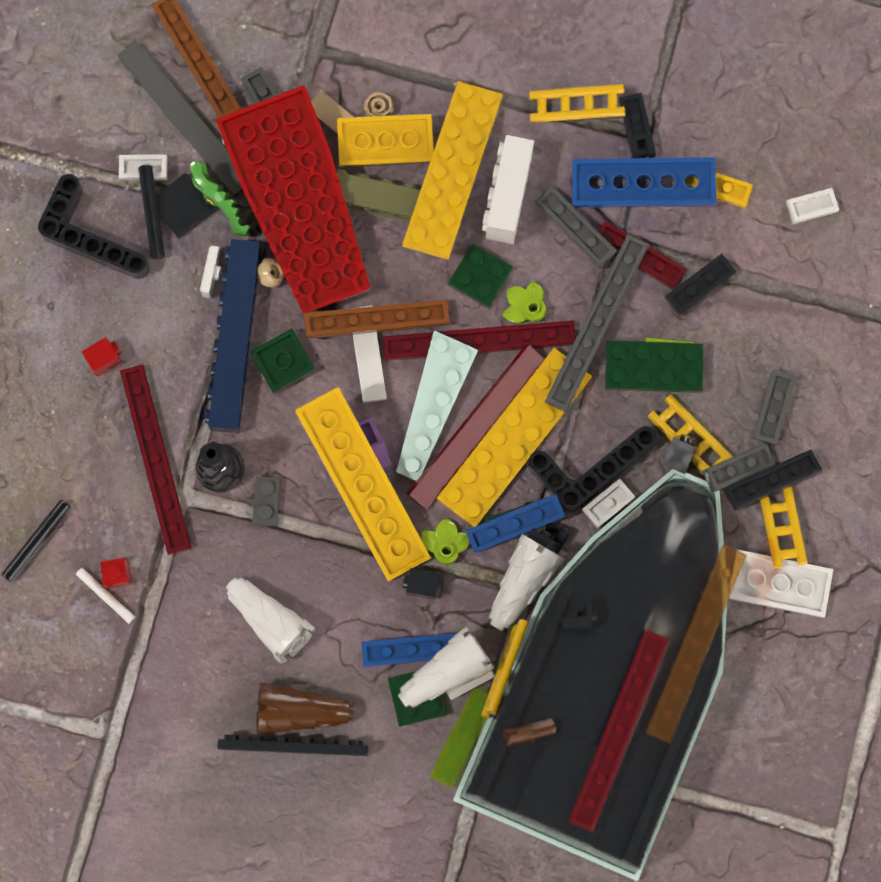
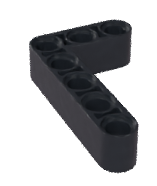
M73 174L63 175L59 179L38 223V231L44 240L132 278L143 279L146 277L150 267L144 255L69 224L83 194V187L78 178ZM76 184L74 190L65 191L67 185ZM66 205V209L63 212H55L57 206ZM49 226H56V230L52 234L45 233ZM78 235L75 242L67 243L69 236ZM92 244L100 245L97 251H88ZM116 252L121 253L119 260H110L112 254ZM135 262H143L141 269H132V265Z
M642 426L573 483L545 451L537 450L533 452L528 461V468L550 495L557 493L565 512H574L651 450L656 442L657 435L651 427ZM640 434L649 435L651 443L642 444L638 436ZM622 449H629L633 457L628 460L623 459L620 451ZM535 458H543L546 466L536 468L532 461ZM610 464L614 468V473L611 475L604 474L601 470L602 465ZM552 476H557L561 479L562 484L558 487H553L549 484L548 479ZM586 479L593 480L596 488L586 490L583 486V481ZM566 495H574L577 498V503L573 506L567 505L564 501Z

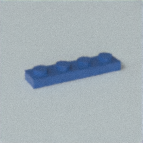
M557 493L469 528L466 530L474 552L477 553L529 532L532 529L561 519L566 515Z
M458 633L361 642L363 667L430 661Z

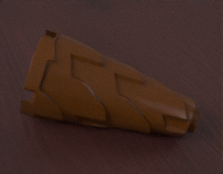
M268 683L259 684L257 733L289 732L297 729L347 724L348 720H353L354 708L353 705H349L347 700L318 695L316 692L295 690L288 686Z

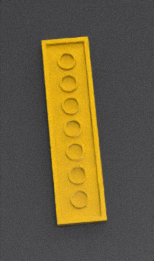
M460 81L457 82L403 240V247L449 260L503 94Z
M555 348L552 349L437 497L440 503L472 527L477 526L527 463L530 455L537 450L565 414L544 403L566 359V356ZM586 372L572 403L592 379V375Z
M337 386L294 409L387 581L431 559L339 387Z

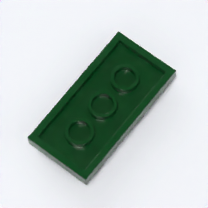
M606 341L605 390L702 393L703 344Z

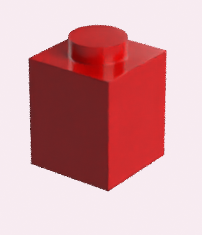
M107 337L81 351L96 376L122 362L118 356L122 353L115 341L110 343Z
M119 558L100 561L102 582L105 588L111 589L132 585L128 560Z

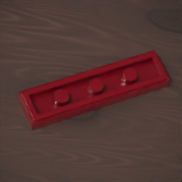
M604 221L598 232L617 250L618 254L627 233ZM649 246L638 267V270L672 290L676 288L687 270Z

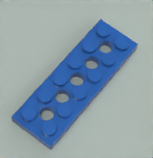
M715 157L572 159V206L574 208L716 206ZM622 177L626 180L627 184L624 188H616L613 185L614 179ZM641 177H646L650 180L651 184L647 188H640L637 185V180ZM664 177H671L674 180V185L670 188H665L661 185V180ZM687 177H695L698 180V185L694 188L686 186L685 179ZM592 178H600L603 185L598 189L592 188L589 185V181Z

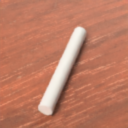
M81 568L76 573V576L128 624L135 619V616L85 569Z

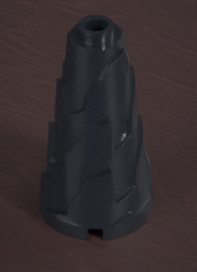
M211 442L201 447L195 467L199 482L206 489L216 493H225L236 488L242 481L245 471L244 461L240 453L230 445Z

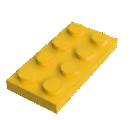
M431 114L337 118L339 167L430 163L434 152Z

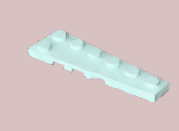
M434 331L396 473L414 481H417L422 475L477 355V349Z

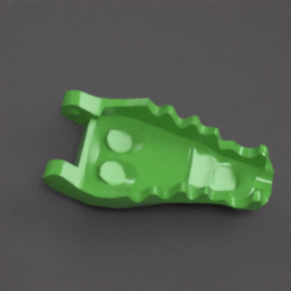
M192 162L190 169L193 175V184L202 191L206 202L218 206L229 219L232 232L235 235L248 236L252 225H243V218L239 216L242 209L236 208L238 200L229 199L231 193L224 192V186L213 181L208 173L206 163Z

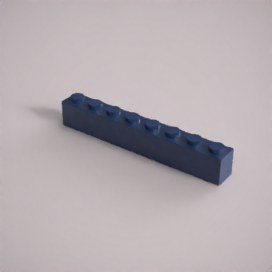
M231 239L230 246H226L225 260H228V268L223 270L222 283L226 285L225 292L220 293L219 306L223 307L222 316L218 315L216 328L220 330L219 339L214 341V353H217L216 362H212L211 376L214 377L213 386H209L208 400H211L210 409H206L205 424H208L210 431L237 434L240 432L258 283L257 268L260 264L262 250L261 244L258 241Z

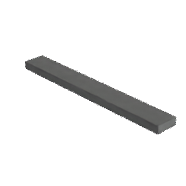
M135 41L117 56L230 193L234 197L241 193L243 189L226 148L140 45Z
M627 234L544 403L567 413L649 246L648 243Z

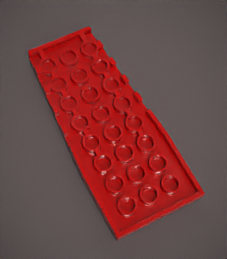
M305 85L215 119L240 185L302 313L314 312L369 291L371 287L332 154Z

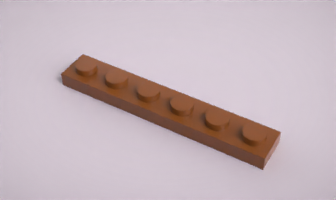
M158 0L152 3V8L218 118L240 110L239 104L177 1Z
M447 300L303 314L306 339L445 326L450 323Z

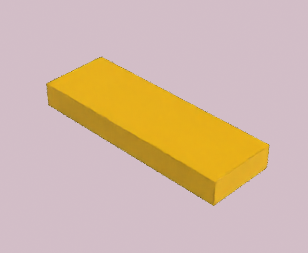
M716 172V199L746 208L753 184ZM690 176L685 179V184L690 188H694L698 185V180Z

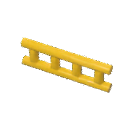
M624 84L529 91L530 100H537V113H530V122L625 116V107H617V94L624 93ZM608 95V108L594 109L593 96ZM584 96V109L570 110V97ZM560 98L561 111L547 112L546 99Z
M671 394L664 400L669 406L660 415L653 410L647 416L671 442L673 437L677 435L681 437V434L688 435L692 430L703 439L692 462L702 473V470L710 466L700 456L709 447L720 456L713 465L733 457ZM675 413L686 422L677 432L666 423Z
M792 486L783 490L785 502L771 504L769 496L760 500L774 569L782 568V560L797 558L798 565L808 563ZM787 512L790 525L775 527L773 513ZM792 535L795 548L780 550L778 536Z
M519 619L518 625H513L481 714L484 718L490 719L491 715L496 714L528 626L526 620Z

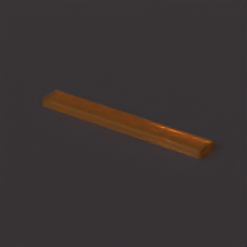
M726 545L722 546L646 734L667 743L671 742L747 554Z

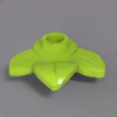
M531 282L526 289L519 286L507 289L506 296L511 306L502 313L506 320L519 324L526 320L537 322L543 319L547 309L543 302L544 292L539 284ZM532 307H538V309L535 312L530 311Z
M448 518L439 522L436 532L423 530L421 534V540L426 550L434 553L435 559L443 565L454 563L458 558V554L465 551L470 544L467 533H458L455 523ZM444 549H448L451 551V553L445 555L442 553V551Z

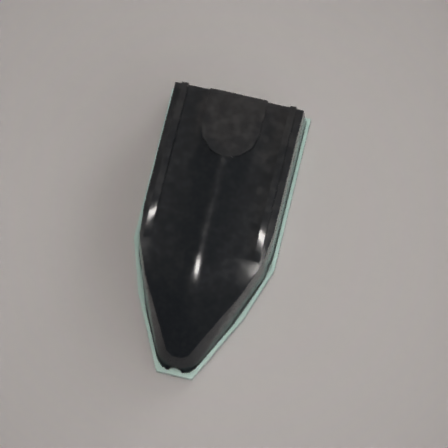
M672 469L592 536L541 593L529 620L496 714H492L490 719H487L453 801L638 881L723 674L728 591L720 490L712 493L707 481ZM585 601H591V607L596 606L597 622H593L592 629L561 631L560 620L561 618H566L567 613L580 612L581 616H585ZM647 629L670 640L592 832L568 821L644 631ZM549 719L555 724L556 733L553 735L534 739L532 743L525 741L511 746L506 745L508 740L504 739L503 731L506 729L525 726L526 722L533 724Z

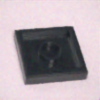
M186 172L156 194L159 216L177 238H180L215 211V207L206 202L203 193L195 187L192 179Z

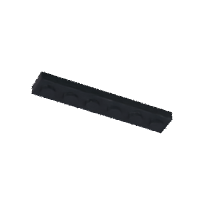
M224 735V739H218L217 747L219 750L368 757V746H364L363 741L348 740V745L338 744L339 740L324 739V743L319 744L314 743L312 738H299V743L289 742V737H274V741H264V736H249V740H239V735Z

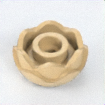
M375 92L365 100L364 110L368 117L390 116L393 112V102L390 96Z
M263 259L257 268V278L263 286L275 288L282 283L284 274L276 259Z

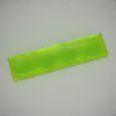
M473 688L429 776L430 778L452 788L486 719L481 714L488 694Z

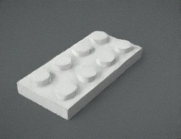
M742 550L735 551L728 599L820 618L825 617L833 569L811 564L798 565V562L786 559L782 560V568L774 569L771 556Z

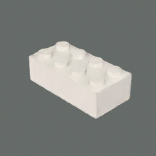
M506 135L505 142H500L497 163L500 165L495 164L492 186H495V188L490 187L487 208H490V210H485L482 230L486 231V239L514 244L533 155L534 140Z

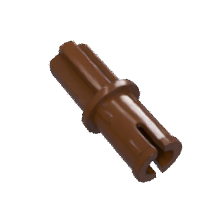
M549 719L533 724L526 722L525 726L506 729L503 731L504 739L508 740L506 745L511 746L525 741L532 743L534 739L553 735L556 733L554 722Z

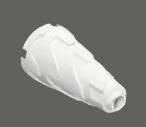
M522 534L509 560V567L500 583L501 588L489 615V618L492 619L490 624L503 631L504 627L508 629L519 618L527 605L533 602L542 587L548 584L565 559Z
M234 578L226 586L228 599L242 613L247 623L280 664L288 661L284 657L287 654L293 658L311 638L312 634L308 630L314 631V627L306 619L303 620L295 612L263 593L248 580Z
M467 627L460 630L458 634L448 641L449 644L442 648L432 660L415 672L413 677L400 688L401 693L398 696L406 707L411 705L414 708L429 699L432 700L446 691L458 687L471 679H476L494 669L492 663L485 665L490 659L476 638L471 636V634L466 636L471 632Z

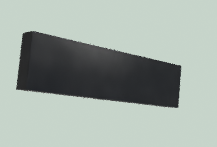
M810 449L727 486L723 491L735 512L820 474L822 468Z

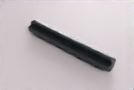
M141 165L138 167L150 256L152 259H160L165 256L153 168L151 165Z
M64 500L58 501L2 572V576L6 580L13 582L69 512L71 506Z

